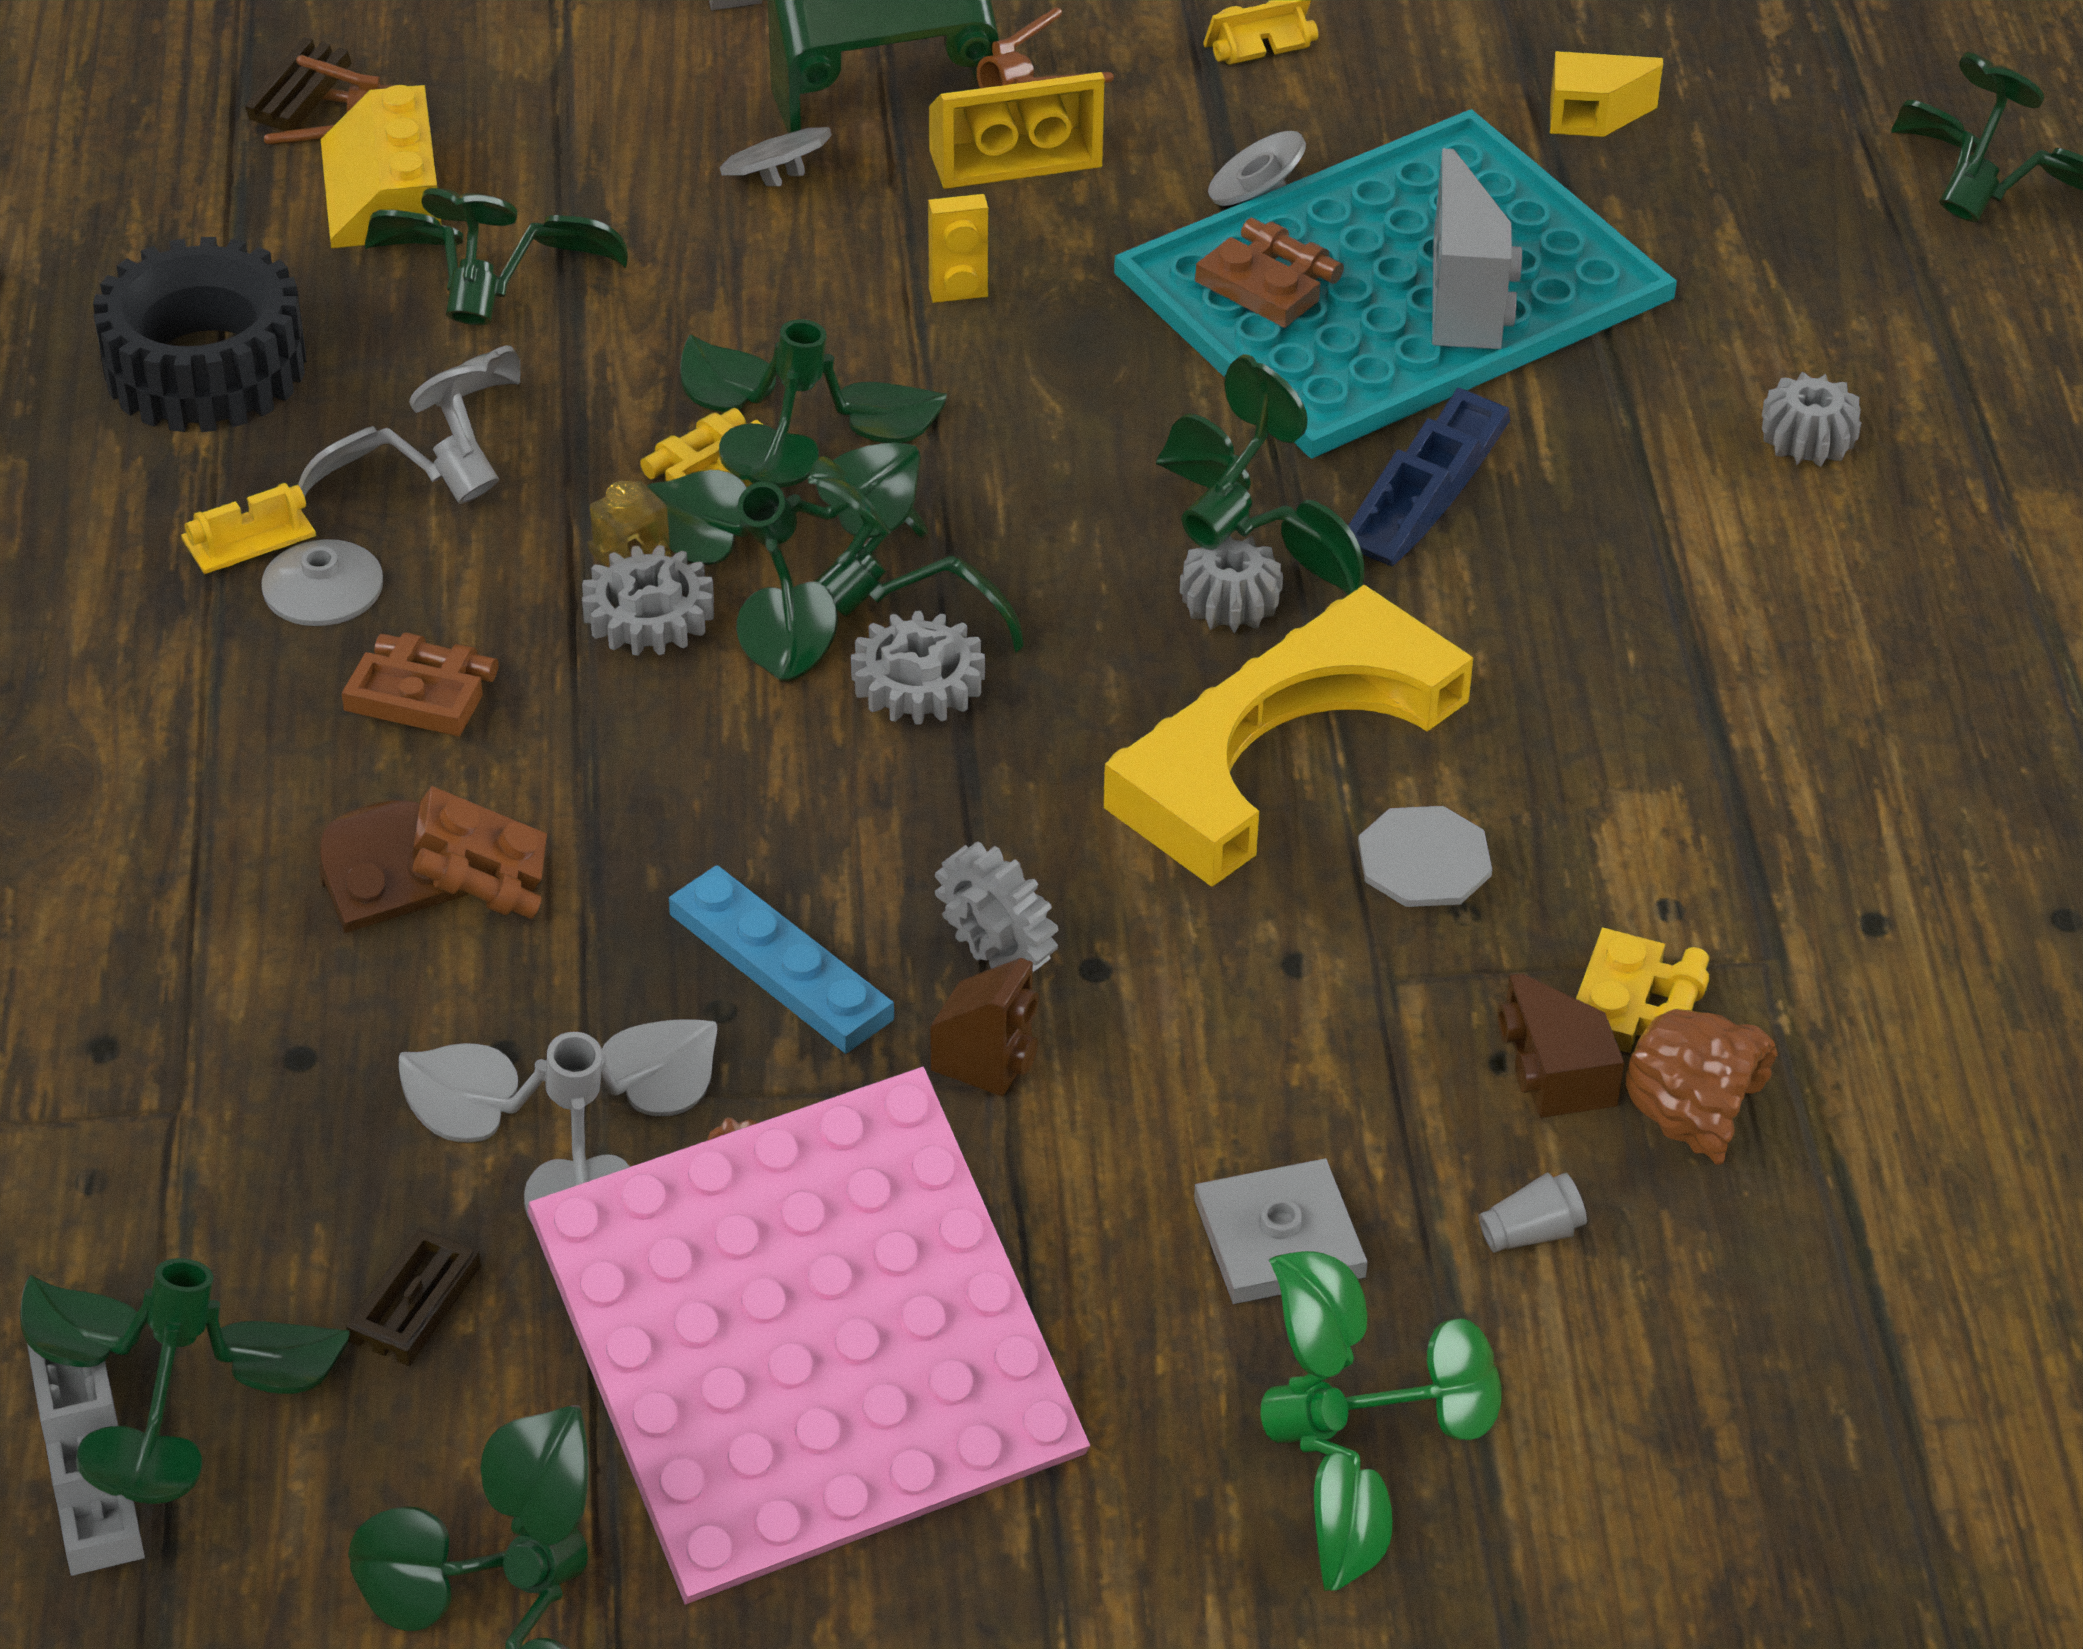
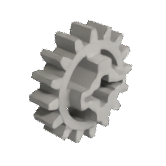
M658 545L652 554L644 555L639 546H633L631 557L624 559L621 555L613 552L609 554V568L595 564L591 568L592 579L583 580L582 607L584 623H591L592 636L595 639L608 635L609 648L612 650L627 643L631 644L632 655L639 656L644 646H653L654 651L658 655L665 653V644L669 642L685 648L688 646L687 633L702 636L705 633V620H713L714 617L712 577H705L704 564L702 562L688 565L687 552L680 551L672 557L665 556L664 546Z
M915 611L912 620L903 621L897 614L890 615L889 627L884 628L881 625L872 623L869 625V638L857 637L855 641V654L851 655V678L855 681V694L857 698L868 697L869 710L872 712L881 710L884 707L889 708L891 721L896 722L904 713L912 714L915 724H922L924 714L933 713L940 721L947 720L948 707L964 712L968 709V696H980L981 680H985V654L981 653V640L979 637L967 638V625L963 622L951 628L947 627L945 614L940 613L932 622L924 621L921 611Z
M975 842L969 848L966 845L941 863L943 867L935 873V878L942 886L935 890V895L947 904L945 911L942 913L943 918L958 929L955 937L959 942L967 940L973 958L978 961L980 959L989 960L992 969L1021 957L1033 962V972L1051 959L1050 954L1058 948V944L1051 936L1059 931L1058 926L1046 918L1047 911L1052 907L1043 897L1035 894L1034 891L1037 889L1038 883L1035 879H1028L1026 881L1023 878L1020 863L1016 859L1012 862L1004 861L1000 848L994 846L987 852L981 842Z

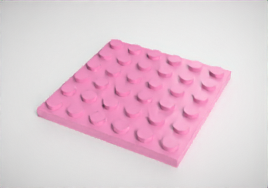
M924 1066L529 1202L528 1215L685 1605L1086 1454L1090 1447V1443Z

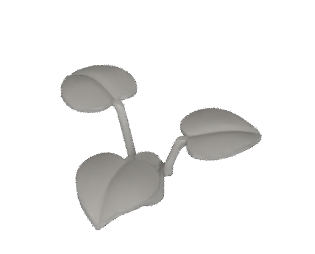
M502 346L433 376L414 391L409 400L411 408L417 413L434 404L441 406L453 434L433 448L437 456L434 463L391 429L385 428L377 431L374 426H371L331 444L308 463L298 483L304 497L308 490L324 476L371 452L382 444H391L425 470L432 482L443 477L459 504L471 501L487 492L498 483L499 478L476 442L462 396L494 385H518L520 383L519 356L513 347Z
M683 1019L642 1024L620 1031L612 1036L602 1049L599 1043L588 1034L582 1032L563 1033L554 1038L548 1046L547 1060L539 1059L535 1062L534 1073L518 1092V1075L510 1059L495 1048L470 1043L453 1044L423 1052H401L399 1055L400 1081L411 1110L426 1128L444 1139L467 1143L483 1141L493 1136L498 1130L501 1112L516 1113L540 1084L545 1081L548 1096L560 1107L571 1110L573 1161L554 1159L541 1164L534 1170L526 1182L524 1191V1207L530 1220L527 1212L530 1201L630 1167L624 1159L610 1154L586 1160L584 1109L586 1105L597 1097L600 1090V1081H602L611 1095L616 1096L626 1092L631 1106L646 1115L673 1116L684 1113L701 1101L710 1084L717 1024L714 1021Z

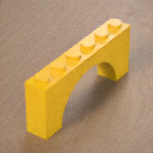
M1362 585L1344 599H1338L1331 603L1325 612L1302 628L1290 631L1283 641L1260 657L1248 660L1238 672L1221 684L1206 689L1196 701L1173 717L1161 720L1150 733L1128 748H1121L1115 752L1109 761L1105 763L1104 809L1213 887L1256 856L1259 810L1250 804L1240 793L1230 775L1234 763L1252 742L1282 723L1301 716L1331 710H1365L1388 714L1404 719L1428 732L1469 702L1473 657L1366 585Z

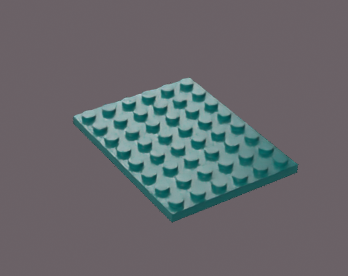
M1472 109L1115 255L1114 274L1224 377L1228 367L1237 357L1242 354H1248L1254 357L1257 363H1263L1274 370L1291 385L1303 402L1308 418L1307 429L1304 435L1294 443L1311 459L1452 397L1457 387L1464 390L1471 389L1670 301L1675 297L1677 283L1672 276ZM1442 148L1454 149L1510 220L1511 246L1522 247L1520 281H1509L1508 292H1516L1517 295L1514 327H1503L1501 349L1432 345L1433 237ZM1249 218H1254L1264 224L1275 222L1289 231V236L1305 245L1309 242H1314L1329 251V257L1344 265L1343 274L1335 284L1320 277L1316 279V281L1320 282L1319 301L1286 328L1195 282L1196 263L1228 238L1232 237L1248 246L1252 243L1241 237V229ZM1279 256L1275 259L1287 266L1293 264Z

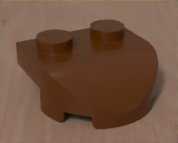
M393 800L363 806L337 817L323 832L319 856L320 880L322 887L327 886L344 933L467 896V893L460 890L455 894H450L435 888L433 879L413 872V864L420 851L413 848L420 803L407 800Z

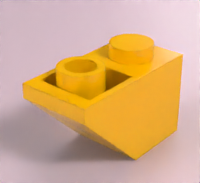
M1555 51L1550 95V134L1604 137L1656 109L1660 91L1663 58Z

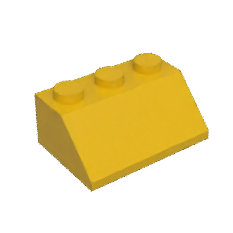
M1102 72L940 94L929 106V151L943 189L1102 167L1105 82Z
M394 85L386 89L369 90L321 138L331 248L365 245L370 216L378 210H399L434 217L423 208L421 203L424 190L437 188L425 85Z

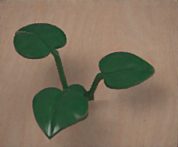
M1965 52L1959 61L1960 70L1975 86L1996 93V103L1980 139L1974 134L1965 131L1963 124L1955 117L1917 100H1906L1903 102L1898 117L1891 129V133L1927 136L1961 148L1956 168L1950 177L1949 184L1939 199V204L1951 214L1969 222H1978L1991 198L2001 202L2006 191L2037 165H2040L2049 175L2059 181L2083 191V155L2058 147L2053 150L2052 154L2044 150H2038L1999 183V180L1996 178L2000 172L1999 168L1983 157L2008 99L2025 107L2039 108L2044 101V94L2035 83L2022 74L2001 65L1995 66L1990 60L1972 52Z
M429 188L424 190L421 203L423 208L434 217L415 212L378 210L370 216L365 240V249L407 243L445 245L449 275L447 290L450 291L446 316L454 321L469 325H488L491 323L495 296L505 297L507 283L533 239L540 244L553 248L581 251L608 257L623 265L624 268H626L628 261V251L623 238L607 224L584 217L550 215L545 217L544 224H529L500 276L497 277L493 274V264L476 259L479 223L492 226L514 224L517 220V209L509 202L489 195L478 193L460 195L455 191L440 188ZM436 218L467 222L466 257L460 261L459 268L456 245L463 243L464 234L450 226L441 225Z
M805 319L791 320L782 325L779 342L775 344L774 356L770 364L749 353L711 345L692 334L687 338L680 362L681 384L687 396L702 407L720 412H727L732 408L739 410L745 406L748 400L756 404L761 403L764 397L773 392L776 384V374L781 378V382L785 386V393L777 430L762 424H742L724 433L719 444V458L723 466L730 473L736 475L741 480H749L751 483L771 482L779 488L794 486L809 478L812 465L819 458L817 444L812 438L787 432L790 426L796 391L812 389L816 382L821 379L823 373L836 411L841 415H850L849 426L851 430L861 437L882 443H905L922 435L945 406L947 393L882 382H858L845 386L841 390L833 368L834 356L825 354L826 330L820 324Z
M1242 354L1230 364L1224 381L1226 398L1231 410L1241 420L1256 425L1255 435L1240 456L1234 455V447L1230 438L1216 424L1200 415L1189 413L1181 416L1173 424L1166 444L1156 460V465L1209 488L1182 514L1181 522L1183 528L1197 545L1207 550H1214L1235 530L1241 536L1246 537L1257 527L1276 520H1284L1281 524V535L1291 555L1307 570L1324 581L1339 587L1349 595L1363 585V555L1354 533L1334 511L1314 500L1307 499L1297 507L1296 511L1290 506L1284 505L1252 518L1249 517L1252 499L1248 490L1250 489L1251 481L1245 469L1265 442L1268 432L1282 442H1295L1304 435L1307 429L1308 418L1303 402L1285 379L1265 364L1257 363L1254 357Z
M903 443L869 445L848 451L833 460L848 473L863 494L871 501L891 532L896 530L906 520L914 505L921 455L916 446ZM721 470L698 471L674 480L648 484V505L657 531L673 553L687 552L688 563L702 562L706 566L724 561L733 550L735 536L746 537L749 531L756 541L766 545L780 578L781 589L775 587L763 588L753 593L745 601L739 610L736 622L738 640L748 657L779 681H792L814 668L825 656L834 640L838 623L837 608L834 599L826 587L818 582H805L793 587L792 578L780 544L786 542L795 532L797 512L824 520H831L838 516L844 530L854 537L863 525L859 513L844 499L818 485V493L829 507H821L803 501L797 494L786 498L782 490L771 482H756L746 488L744 482L736 475ZM874 528L868 538L881 537V535Z
M821 456L814 462L810 470L808 483L828 489L844 499L859 513L863 522L848 548L814 581L826 587L834 599L837 610L842 615L847 617L870 595L879 603L891 592L939 572L950 571L979 589L1000 612L1010 630L1015 653L1023 647L1021 625L1008 599L987 577L959 557L948 556L882 584L879 579L887 570L872 552L891 533L889 527L875 506L843 468L827 456ZM912 507L905 522L920 538H923L928 534V528L919 513ZM875 528L879 532L881 537L870 538L865 543V541Z
M186 1258L169 1259L161 1262L156 1267L153 1286L144 1291L143 1304L138 1312L133 1307L116 1299L95 1293L56 1287L33 1275H30L25 1283L20 1305V1325L28 1345L41 1357L58 1364L73 1367H94L103 1363L111 1352L118 1355H126L130 1352L133 1345L139 1341L142 1330L147 1322L153 1330L155 1339L163 1344L145 1433L126 1426L100 1428L88 1433L81 1440L76 1457L77 1469L81 1476L95 1488L112 1496L122 1495L128 1500L147 1504L170 1502L184 1496L196 1485L202 1469V1456L195 1443L181 1437L159 1436L176 1347L191 1345L195 1342L197 1336L202 1334L205 1328H207L215 1359L220 1362H233L232 1375L237 1381L253 1389L265 1392L295 1394L313 1389L328 1376L348 1344L350 1330L266 1321H241L221 1328L218 1319L220 1302L210 1300L214 1278L213 1273L206 1265Z
M570 1405L547 1413L513 1420L499 1427L487 1441L482 1453L480 1467L485 1495L490 1505L496 1511L514 1517L511 1529L514 1534L520 1535L510 1543L507 1550L461 1561H447L449 1552V1533L447 1527L441 1519L431 1512L411 1506L395 1507L380 1512L365 1521L355 1532L348 1551L351 1573L370 1608L386 1624L404 1631H418L428 1628L440 1620L449 1608L451 1586L448 1576H458L503 1567L504 1573L512 1585L525 1592L539 1594L538 1598L506 1640L505 1649H570L560 1642L549 1638H536L526 1642L524 1645L523 1641L548 1606L562 1598L563 1593L559 1585L577 1578L584 1571L588 1561L586 1541L577 1529L586 1506L589 1477L588 1445L581 1407Z

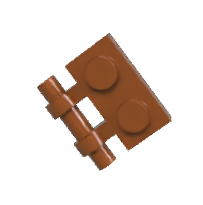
M1249 218L1241 229V237L1252 243L1248 246L1232 237L1228 238L1196 263L1195 282L1286 328L1319 301L1320 282L1316 281V279L1320 277L1335 284L1343 274L1344 265L1329 257V251L1314 242H1309L1306 245L1289 236V231L1275 222L1264 224L1254 218ZM1279 256L1293 264L1287 266L1275 259Z
M405 632L401 637L381 633L375 643V654L365 652L342 691L344 711L460 737L483 696L481 680L488 682L495 680L498 671V659L479 655L477 649L472 646L457 643L452 648L426 643L425 637Z
M431 786L420 801L413 847L420 851L415 858L413 872L433 879L434 887L447 893L455 894L460 890L485 900L487 909L504 916L512 911L526 918L533 919L541 904V895L532 891L542 879L547 833Z

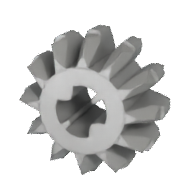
M1801 372L1797 381L1790 378H1781L1777 388L1769 390L1768 397L1764 400L1762 410L1763 441L1774 445L1776 456L1791 455L1795 457L1796 465L1803 460H1812L1819 467L1823 465L1826 458L1842 461L1845 452L1848 449L1854 448L1855 440H1858L1861 428V422L1859 421L1861 412L1859 397L1848 393L1847 383L1828 382L1826 374L1817 379L1810 378L1806 373Z
M1229 536L1214 550H1207L1202 547L1188 550L1187 559L1184 561L1183 574L1180 575L1182 602L1187 604L1190 618L1206 619L1210 630L1219 625H1228L1235 634L1241 624L1258 628L1263 617L1274 616L1275 609L1279 604V592L1282 591L1283 573L1280 571L1281 563L1275 561L1272 547H1256L1253 536L1243 541L1233 540Z

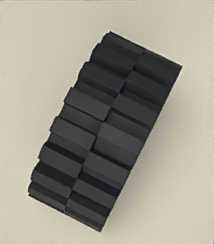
M201 237L200 246L186 247L185 238L169 241L171 249L169 251L160 253L155 246L141 250L142 261L137 264L127 258L117 265L118 278L110 275L104 278L100 284L102 294H95L93 302L95 314L93 316L107 389L113 400L119 398L120 408L131 416L140 410L143 423L155 427L163 418L168 420L170 431L185 432L188 423H199L201 432L217 431L216 421L229 419L232 427H237L248 423L246 413L255 410L261 417L274 410L273 397L286 401L294 393L293 382L301 383L305 374L304 363H307L297 285L294 276L289 277L288 267L281 259L272 263L271 252L257 247L249 254L247 253L246 242L231 239L227 247H220L217 245L216 237ZM218 330L238 334L217 343L201 346H174L166 344L182 335L198 331Z

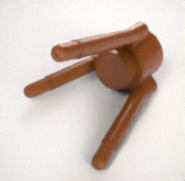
M1055 7L1009 38L993 42V55L984 57L977 67V80L980 89L1091 74L1081 73L1034 77V69L1030 59L1014 49L1062 15V10L1059 7ZM1102 72L1105 78L1104 83L1113 81V73Z
M299 55L296 58L297 64L302 67L353 84L350 86L349 91L330 89L322 98L323 100L347 103V112L369 90L386 89L394 86L380 83L379 76L359 74L304 55ZM334 125L268 133L264 136V142L266 144L321 139Z

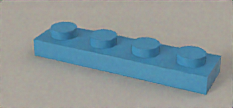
M718 865L669 896L670 915L845 1054L894 1020V1002Z

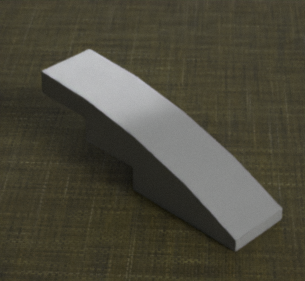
M27 1343L40 1422L46 1443L52 1484L71 1576L144 1559L145 1555L134 1501L128 1500L122 1495L112 1496L95 1488L81 1476L76 1465L78 1446L88 1433L104 1427L118 1426L106 1362L104 1361L94 1367L62 1365L41 1357Z

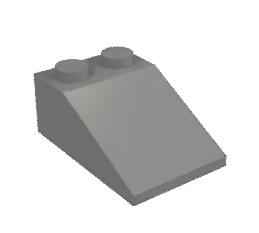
M1442 148L1433 237L1432 345L1501 349L1503 327H1514L1517 295L1516 292H1508L1509 281H1520L1522 247L1511 246L1510 220L1454 149Z

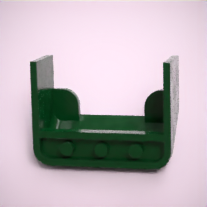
M767 0L771 91L788 133L801 130L800 94L823 90L832 85L841 72V52L944 36V46L951 61L962 67H970L978 84V64L984 57L993 55L992 43L999 41L991 0Z

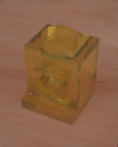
M641 480L637 482H616L609 486L606 491V497L590 504L593 540L587 542L588 551L603 566L610 567L609 554L613 552L621 555L624 559L631 557V551H628V542L636 539L641 544L639 547L644 555L652 554L654 549L661 545L664 546L665 556L671 557L667 506Z

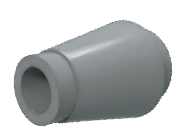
M1547 1172L1494 1205L1490 1210L1478 1215L1483 1235L1494 1253L1505 1248L1512 1249L1573 1237L1574 1229L1587 1223L1583 1201L1575 1183L1567 1173L1552 1177Z

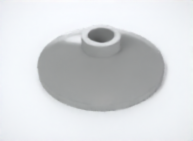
M1284 131L1265 137L1248 146L1230 159L1214 176L1208 189L1210 198L1217 205L1227 206L1246 202L1285 186L1286 182L1284 179L1295 168L1305 152L1306 142L1299 132Z
M314 540L295 545L283 551L269 563L262 577V593L267 606L279 617L305 626H328L346 622L367 611L381 594L383 574L375 556L359 545L342 540Z

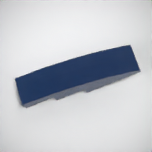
M1457 387L1438 419L1435 421L1427 418L1406 452L1399 449L1396 450L1348 526L1354 533L1362 554L1393 567L1418 543L1452 504L1480 467L1510 422L1509 408Z

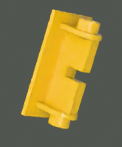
M1270 0L1266 4L1248 8L1240 6L1226 8L1212 16L1203 42L1204 47L1213 46L1215 59L1218 62L1225 61L1228 65L1265 57L1267 51L1262 39L1266 38L1269 40L1274 55L1308 48L1310 42L1318 39V29L1315 21H1306L1305 19L1311 0Z
M282 483L276 488L247 497L249 511L241 514V509L236 501L203 513L201 511L194 513V520L185 523L186 533L181 534V537L202 572L207 574L316 536V531L301 510L306 507V500L300 486L288 487L286 483Z

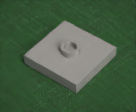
M1326 1158L1195 1184L1194 1201L1233 1304L1281 1295L1277 1277L1269 1262L1270 1258L1281 1254L1301 1251L1324 1253L1345 1263L1353 1271L1357 1279L1366 1277L1367 1259Z

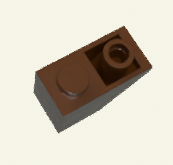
M1020 957L961 980L930 1026L931 1071L1002 1097L1017 1074L1025 1075L1029 1071L1038 1049V1038L1032 1036V1021L1039 1002V994L1032 991V961Z
M1525 974L1509 975L1506 1003L1499 1004L1497 1009L1499 1032L1504 1043H1513L1516 1051L1515 1070L1518 1085L1523 1093L1531 1092L1539 1117L1544 1118L1617 1107L1624 1060L1605 1012Z

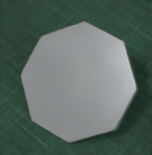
M806 128L765 140L731 155L719 169L722 176L746 175L759 171L766 186H781L782 179L778 174L776 166L785 163L789 176H803L805 169L801 156L822 147L832 136L830 128Z
M1444 806L1390 808L1358 837L1365 882L1405 907L1462 904L1492 876V865L1485 831Z

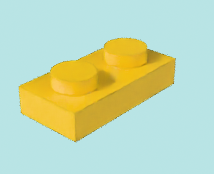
M977 194L928 200L929 291L932 302L988 297V205L985 195Z

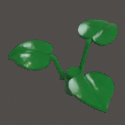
M1315 1251L1286 1253L1270 1258L1269 1262L1280 1286L1284 1321L1291 1348L1298 1363L1308 1374L1291 1377L1289 1385L1269 1388L1261 1402V1421L1264 1431L1272 1441L1276 1443L1300 1442V1449L1303 1453L1320 1452L1326 1455L1318 1467L1315 1478L1314 1510L1324 1591L1339 1590L1379 1563L1391 1541L1393 1518L1388 1490L1380 1474L1372 1469L1360 1470V1456L1356 1451L1325 1439L1332 1438L1337 1431L1344 1428L1348 1419V1410L1426 1400L1435 1397L1438 1423L1443 1433L1455 1440L1476 1439L1486 1434L1497 1419L1502 1400L1501 1382L1498 1370L1493 1364V1350L1484 1333L1469 1320L1451 1319L1439 1324L1434 1329L1429 1340L1427 1366L1433 1384L1345 1397L1341 1390L1332 1387L1329 1383L1324 1382V1380L1339 1374L1353 1363L1354 1356L1350 1346L1358 1343L1365 1335L1368 1317L1361 1285L1353 1271L1335 1257Z

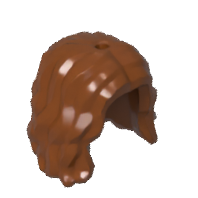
M1673 1009L1653 1019L1639 1038L1635 1051L1629 1059L1625 1075V1085L1635 1107L1645 1116L1658 1123L1664 1136L1686 1142L1695 1154L1705 1153L1713 1160L1715 1165H1720L1724 1163L1728 1143L1735 1133L1732 1119L1740 1112L1741 1102L1744 1099L1745 1093L1753 1094L1759 1092L1772 1075L1770 1067L1775 1062L1778 1053L1774 1041L1757 1026L1750 1024L1736 1025L1722 1015Z

